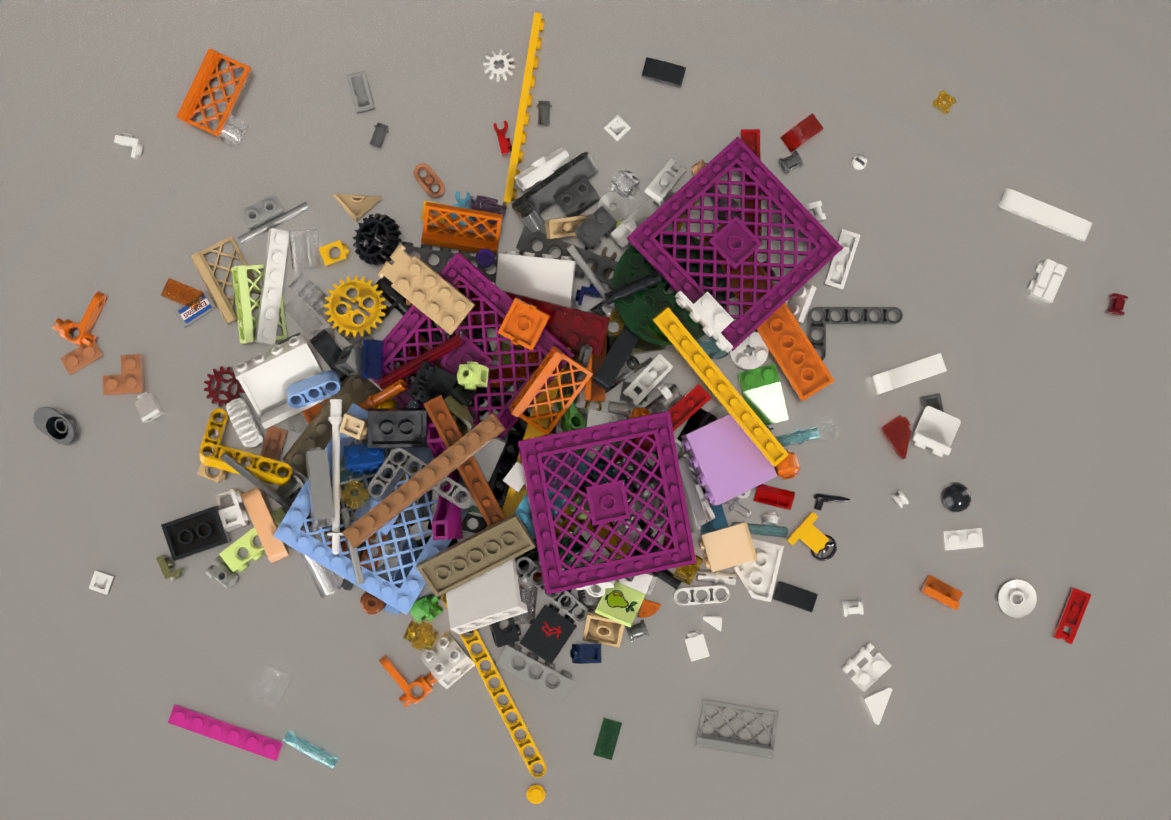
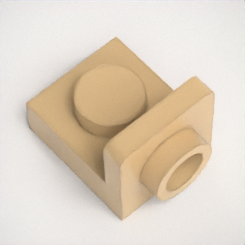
M345 413L339 432L358 440L367 438V419L364 420Z

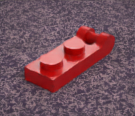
M1072 587L1058 626L1055 629L1054 638L1064 639L1069 644L1073 643L1091 594ZM1065 626L1071 628L1069 633L1063 631Z

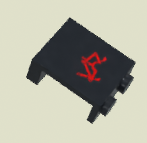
M551 603L549 606L546 604L543 606L519 642L550 664L553 663L577 627L574 623L575 621L569 615H561L558 613L560 609Z

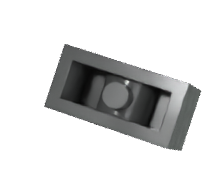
M586 177L555 198L557 205L566 217L578 216L600 200L597 191Z

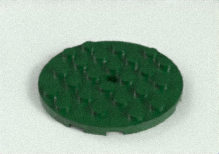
M663 235V244H672V235ZM676 236V245H686V236ZM690 236V245L699 246V239ZM633 245L623 253L616 265L612 279V290L636 281L640 276L643 278L656 272V269ZM665 249L672 256V249ZM676 249V258L686 259V250ZM690 250L689 259H699V250ZM703 250V260H713V252ZM678 263L685 270V263ZM689 263V272L699 273V264ZM703 264V273H712V264ZM716 265V274H724L721 265ZM661 275L662 283L647 288L645 292L640 291L614 302L616 311L623 323L635 335L650 343L661 346H673L652 320L666 307L673 312L695 340L705 335L702 329L703 326L699 322H694L690 318V313L687 309H683L677 304L675 298L677 292L674 291V293L668 294L665 291L664 286L669 283ZM692 277L699 285V277ZM703 277L702 286L712 287V278ZM716 278V287H726V278ZM705 291L712 296V291ZM716 291V300L725 301V292Z

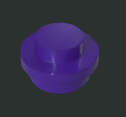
M481 249L476 254V263L482 268H489L493 265L495 256L491 250Z

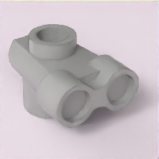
M221 556L215 558L213 564L205 572L211 579H216L226 588H231L238 580L237 574L226 566V562Z

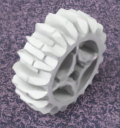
M238 398L226 404L229 418L243 445L249 449L263 442V436L257 421L243 398Z

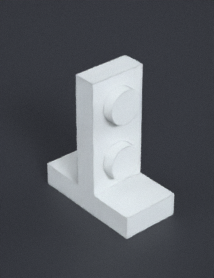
M576 407L578 413L585 420L583 428L624 419L623 415Z

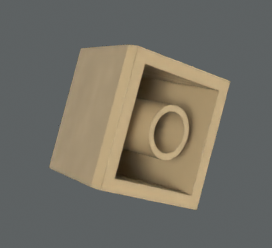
M745 521L701 534L702 539L698 540L701 551L705 550L707 555L704 558L706 568H711L712 572L758 560L749 528Z

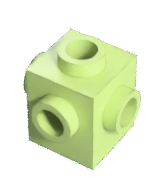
M468 361L467 364H459L457 372L458 384L465 386L466 390H476V387H487L489 368L474 361Z

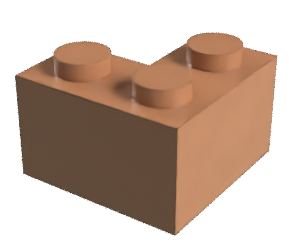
M120 355L121 374L102 376L103 395L144 393L143 355Z

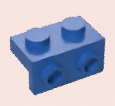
M367 443L344 446L347 476H359L367 473L376 474L385 461L383 448H368Z

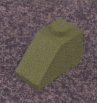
M450 394L444 401L464 436L474 424L467 406L463 405L453 394Z

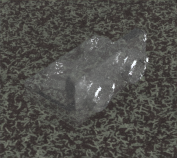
M521 584L519 585L521 601L527 605L528 612L515 616L514 623L532 624L535 620L538 589L534 585Z

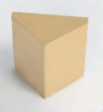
M588 611L582 640L620 648L625 625L595 612Z

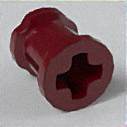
M1112 293V302L1108 313L1124 316L1125 312L1123 310L1128 296Z

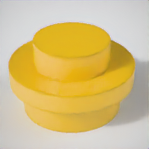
M532 785L528 788L526 796L529 802L539 804L545 799L546 793L542 786Z

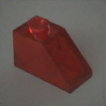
M812 113L782 135L780 139L790 153H792L822 132L824 128Z
M898 415L880 427V430L899 458L903 460L907 455L911 434L909 427L911 424L905 416L902 418L901 415Z

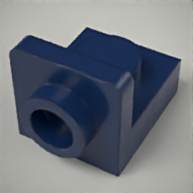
M572 644L570 651L572 663H601V644Z

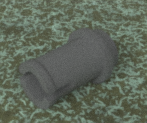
M539 101V105H537L539 107L538 124H550V107L552 105H550V101Z
M378 122L377 125H374L375 131L369 144L381 148L385 134L389 130H387V125Z

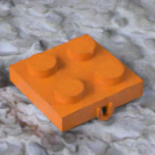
M515 298L498 333L510 339L511 343L515 345L520 344L533 351L550 315L537 309L532 304H527Z

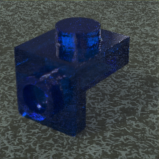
M590 284V287L582 286L581 290L577 289L575 301H578V306H582L584 295L603 299L593 284Z

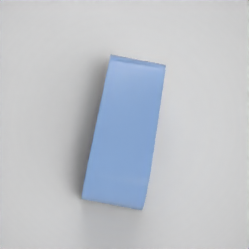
M328 370L291 384L287 389L288 405L297 409L337 394L340 391V376L338 372Z

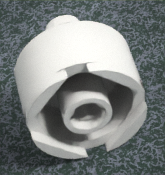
M753 332L735 350H730L729 356L737 367L744 370H752L758 368L766 361L769 349L760 334ZM747 345L749 346V348L753 347L754 351L751 352V356H749L748 353H744V350L746 349Z

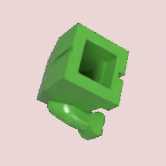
M430 593L414 602L409 612L419 624L425 618L431 621L436 615L443 612L444 609L438 606V601L441 599L440 596L436 597L435 594L432 595Z

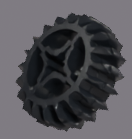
M380 213L375 215L369 214V218H363V223H358L359 229L354 230L357 233L355 237H352L356 240L353 244L357 248L355 253L368 264L379 265L384 264L386 261H392L390 256L398 247V243L402 241L399 238L402 233L398 231L400 226L388 215Z

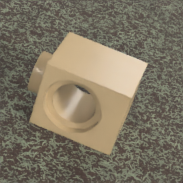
M202 463L197 472L198 475L221 483V480H225L228 471L219 469L218 474L213 476L209 472L210 466Z

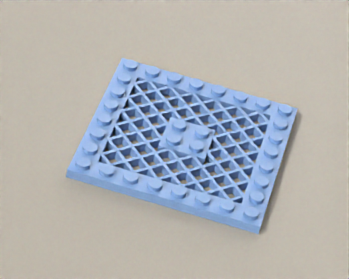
M352 403L347 413L366 420L368 412ZM341 432L340 461L343 456L345 460L344 446L351 445L353 440L355 445L358 444L356 438ZM332 438L325 448L327 449L330 478L332 476ZM401 447L426 464L435 459L431 449L428 447ZM384 448L386 454L384 459L386 460L389 454L387 448ZM400 455L401 461L404 459V455ZM346 467L340 468V471L346 470ZM459 472V484L462 486V476ZM405 473L406 480L399 481V482L397 483V485H398V484L405 483L406 481L409 480V477H408V475H407L406 473ZM362 474L363 477L355 479L349 476L350 480L340 482V485L351 483L353 493L342 496L340 488V500L342 507L345 508L343 498L354 496L356 507L348 508V510L357 509L353 516L358 519L380 503L369 494L366 479L374 477L376 474L367 476ZM308 479L273 537L406 615L426 584V581L416 568L417 564L445 550L452 540H433L432 533L427 544H425L423 535L431 533L432 530L422 532L420 521L430 519L432 524L434 515H432L430 504L438 503V500L429 502L426 492L424 494L426 503L415 505V502H413V506L403 510L414 509L416 520L406 522L402 511L403 523L393 525L398 517L397 515L377 531L380 543L369 545L367 539L365 540V547L357 548V551L368 550L370 560L362 561L360 564L371 562L373 570L371 572L361 566L365 583L357 585L352 560L344 556L349 554L350 551L342 552L340 544V553L333 554L332 548L327 546L332 544V541L326 542L323 532L332 530V527L325 529L319 527L320 530L309 533L307 522L312 521V519H306L311 511ZM364 479L366 490L356 492L353 482ZM382 487L377 488L375 494L381 493ZM366 493L359 505L357 495ZM427 505L429 516L419 518L416 508ZM471 507L467 509L461 508L462 521ZM417 522L420 533L409 535L407 524ZM303 523H304V526H305L306 533H305L304 531L300 530V528L302 527ZM404 526L406 536L396 538L393 528ZM391 529L393 540L382 542L380 532L387 535ZM321 533L323 543L310 535ZM421 536L423 546L412 548L410 538ZM341 538L340 542L347 540V538ZM407 539L409 549L399 552L397 541ZM394 542L396 553L386 555L383 545ZM381 546L383 556L372 558L370 548ZM423 549L418 559L415 560L413 551ZM411 552L413 563L402 565L400 555ZM397 556L400 566L389 568L387 558ZM384 559L386 570L376 572L373 561ZM413 566L408 576L405 577L403 568ZM401 569L403 579L393 582L390 571ZM387 572L390 582L381 578L378 574ZM403 582L400 588L394 585Z

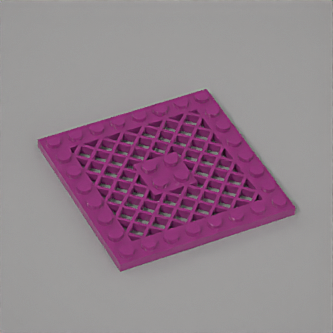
M738 136L626 238L677 293L682 291L693 304L706 293L705 291H712V297L715 300L716 291L725 292V301L717 302L720 305H725V311L728 314L729 305L739 306V315H730L733 319L738 320L735 323L731 322L721 332L733 346L732 351L843 249ZM728 172V181L719 180ZM732 172L741 173V181H731ZM745 175H746L752 182H745ZM714 185V193H705ZM718 185H727V194H719ZM731 185L741 186V195L731 194ZM745 186L754 187V195H745ZM758 188L765 196H758ZM704 197L714 198V207L704 206ZM700 198V206L692 205ZM718 198H727V207H718ZM731 199H741V207L732 208ZM745 199L754 200V209L744 208ZM758 200H766L767 209H758ZM771 202L778 210H771ZM687 210L686 218H678L684 211ZM690 210H700V219H690ZM704 211H714L713 220L704 219ZM717 211L727 212V221L717 220ZM731 212H740V219L735 216L731 220ZM744 213H754V222H744ZM758 213L767 214V223L758 222ZM771 214L781 215V222L771 223ZM785 217H786L792 224H785ZM673 222V231H664ZM677 222L686 223V232L676 231ZM690 223L700 224V232H690ZM704 224H713V233H704ZM717 225H726L717 233ZM746 226H754V232L752 233ZM758 227H767V236H757ZM771 227L780 228V237L771 236ZM784 228H793L794 237H784ZM798 231H799L805 238H798ZM663 235H672V244H663ZM676 236H686V245H676ZM690 236L700 237L699 246L690 245ZM703 237H711L708 241L710 246H703ZM760 240H767V249H758L762 245ZM771 241H780V250H771ZM784 241L794 242L793 251L784 250ZM798 242H807V251H798ZM665 249H672V256ZM676 249H685L686 259L676 258ZM690 250H699V259H689ZM703 250L713 251V260H703ZM717 253L723 260H717ZM757 253L767 254L766 263L757 262ZM753 254V262H744ZM771 254H780V263H771ZM784 255H793V264H784ZM798 255L806 256L797 264ZM678 263H685V270ZM689 263L699 264V273L689 272ZM703 264H712V273H703ZM716 265H726V274H716ZM743 266H753V275H743ZM730 267L733 270L739 267V275L730 274ZM757 267H766V276H757ZM770 267L780 268V277L770 276ZM784 268H793L784 276ZM692 277H699V285ZM703 277L712 278V287L702 286ZM716 278H726V287H716ZM730 279H739V288H730ZM743 279L753 280V289L743 288ZM757 280H766V289H757ZM770 281H779L770 289ZM729 292H739V302L729 301ZM743 293H752V302H743ZM757 293L765 294L760 300L756 302ZM743 306H752L743 314Z
M457 252L439 275L455 288H466V297L471 301L480 300L481 311L469 312L468 326H458L455 330L456 335L460 336L459 329H469V337L464 334L461 337L463 344L440 357L443 359L439 364L444 367L441 369L456 376L459 364H467L468 361L478 362L489 368L487 393H478L476 387L475 407H469L468 410L475 411L476 421H473V424L477 426L483 421L480 420L479 410H488L489 415H491L493 409H501L496 416L506 430L497 437L503 439L520 419V417L511 414L509 406L532 376L530 375V366H539L543 361V354L547 356L553 346L560 349L562 353L571 359L575 354L546 328H544L535 346L537 349L531 351L524 347L523 350H515V344L511 343V340L506 337H500L498 333L502 323H499V315L505 319L514 300L460 252ZM461 281L465 285H457V283ZM470 289H471L478 297H476V298H470ZM484 302L487 305H489L493 310L485 311ZM412 305L367 358L361 371L378 385V379L395 370V361L404 360V364H406L408 360H413L420 356V345H429L431 350L434 348V345L447 341L446 331L441 327L432 328V320L416 306ZM495 313V324H486L485 314ZM481 314L482 325H473L472 315ZM428 320V328L419 329ZM496 327V337L487 338L486 328ZM473 328H482L483 338L474 339ZM442 330L443 341H433V331ZM428 331L429 342H420L419 332ZM415 334L416 343H407ZM501 340H510L511 350L502 351ZM487 341H497V351L488 352ZM475 342H483L484 350ZM407 346H416L417 356L408 357ZM403 348V357H395ZM529 352H538L539 362L530 363ZM515 353H525V363L516 364ZM498 354V365H490L494 360L490 355ZM502 354H511L512 364H503ZM562 359L558 364L559 371L568 363L566 360ZM526 366V377H517L516 367ZM512 367L513 378H504L503 368ZM491 368H499V378L490 379ZM408 375L405 377L407 384L405 387H408L407 390L399 393L393 399L403 408H425L423 402L417 403L412 400V397L407 396L412 386ZM551 376L547 379V387L556 376ZM526 380V382L518 390L517 381ZM504 381H513L514 391L505 392ZM491 382H500L501 392H491ZM538 392L535 398L537 399L542 392ZM501 395L502 406H492V396ZM505 395H513L506 404ZM487 396L488 406L479 407L478 397ZM427 412V423H426V424H428V423H433L432 420H431V418H430V416H429V414H428V412Z
M670 411L518 441L545 594L696 563ZM653 434L654 440L648 437L647 435ZM640 437V439L638 440V442H637L636 444H634L633 442H631L630 440H628V439ZM644 439L652 443L647 452L640 448ZM621 441L617 448L610 444L612 442ZM626 442L634 447L628 456L621 451ZM602 445L598 452L591 447ZM607 446L615 451L610 459L602 455ZM584 448L580 456L572 451ZM654 448L656 450L657 459L650 455ZM588 450L596 454L591 463L583 459ZM637 450L644 454L640 463L632 459ZM565 452L561 460L553 455ZM569 454L577 458L572 467L564 463ZM618 454L626 458L621 467L613 463ZM551 457L559 462L553 471L545 466ZM648 457L656 462L650 471L643 467ZM599 458L607 462L602 471L594 466ZM581 461L588 465L583 475L575 470ZM629 461L637 466L632 475L624 470ZM562 465L569 469L564 479L556 474ZM611 465L618 469L613 479L605 474ZM658 467L660 472V478L654 474ZM544 469L551 473L547 480H545ZM592 469L599 473L595 482L586 478ZM640 469L648 473L643 482L635 478ZM573 473L581 477L576 486L568 482ZM621 473L629 477L626 484H624L623 479L617 480ZM554 476L562 481L557 490L549 486ZM603 476L610 481L598 484ZM651 477L659 481L654 490L646 485ZM584 480L591 484V486L585 487L586 494L579 490ZM633 480L640 484L635 494L628 490ZM565 484L573 489L568 498L560 493ZM661 486L664 497L657 493ZM547 488H548L549 490H551L552 492H554V494H553V496L551 497L550 500H549ZM644 488L651 492L646 501L638 497ZM576 492L584 496L579 505L571 501ZM626 492L633 496L629 503L627 501ZM655 495L662 500L657 509L650 505ZM557 496L566 500L560 509L552 505ZM636 499L644 504L638 513L631 509ZM586 501L588 503L589 513L582 508ZM569 503L576 507L571 517L563 512ZM664 506H666L667 516L661 512ZM647 507L655 511L650 520L642 516ZM551 508L557 511L554 518H552ZM580 511L587 515L583 524L574 520ZM630 512L636 515L631 524L623 520L630 518ZM561 514L569 519L564 528L555 524ZM658 515L666 519L660 528L653 524ZM640 518L647 523L642 532L634 527ZM590 520L591 525H597L593 532L586 528ZM616 521L612 528L605 524L608 522ZM572 522L580 527L575 536L567 532ZM621 522L628 526L623 536L616 532ZM668 524L671 535L664 531ZM554 526L561 531L557 538ZM602 526L610 531L605 539L597 535ZM651 526L658 530L653 539L645 535ZM583 530L591 534L586 543L578 539ZM632 530L640 534L634 543L626 539ZM564 534L572 538L567 547L559 543ZM613 534L621 538L616 547L608 543ZM661 534L669 538L664 547L657 543ZM643 537L650 541L645 551L638 547ZM594 538L602 542L597 551L589 547ZM576 541L583 545L578 555L570 550ZM624 541L632 546L626 555L619 550ZM606 545L613 549L608 559L600 554ZM654 545L662 549L650 552ZM558 546L564 549V552L560 557ZM587 549L594 553L589 563L581 558ZM635 549L643 553L631 556ZM568 553L576 557L570 567L562 562ZM616 553H619L624 557L612 560ZM598 556L605 560V562L593 564ZM579 560L586 564L585 566L575 568ZM561 565H563V566L566 567L567 569H566V570H562Z

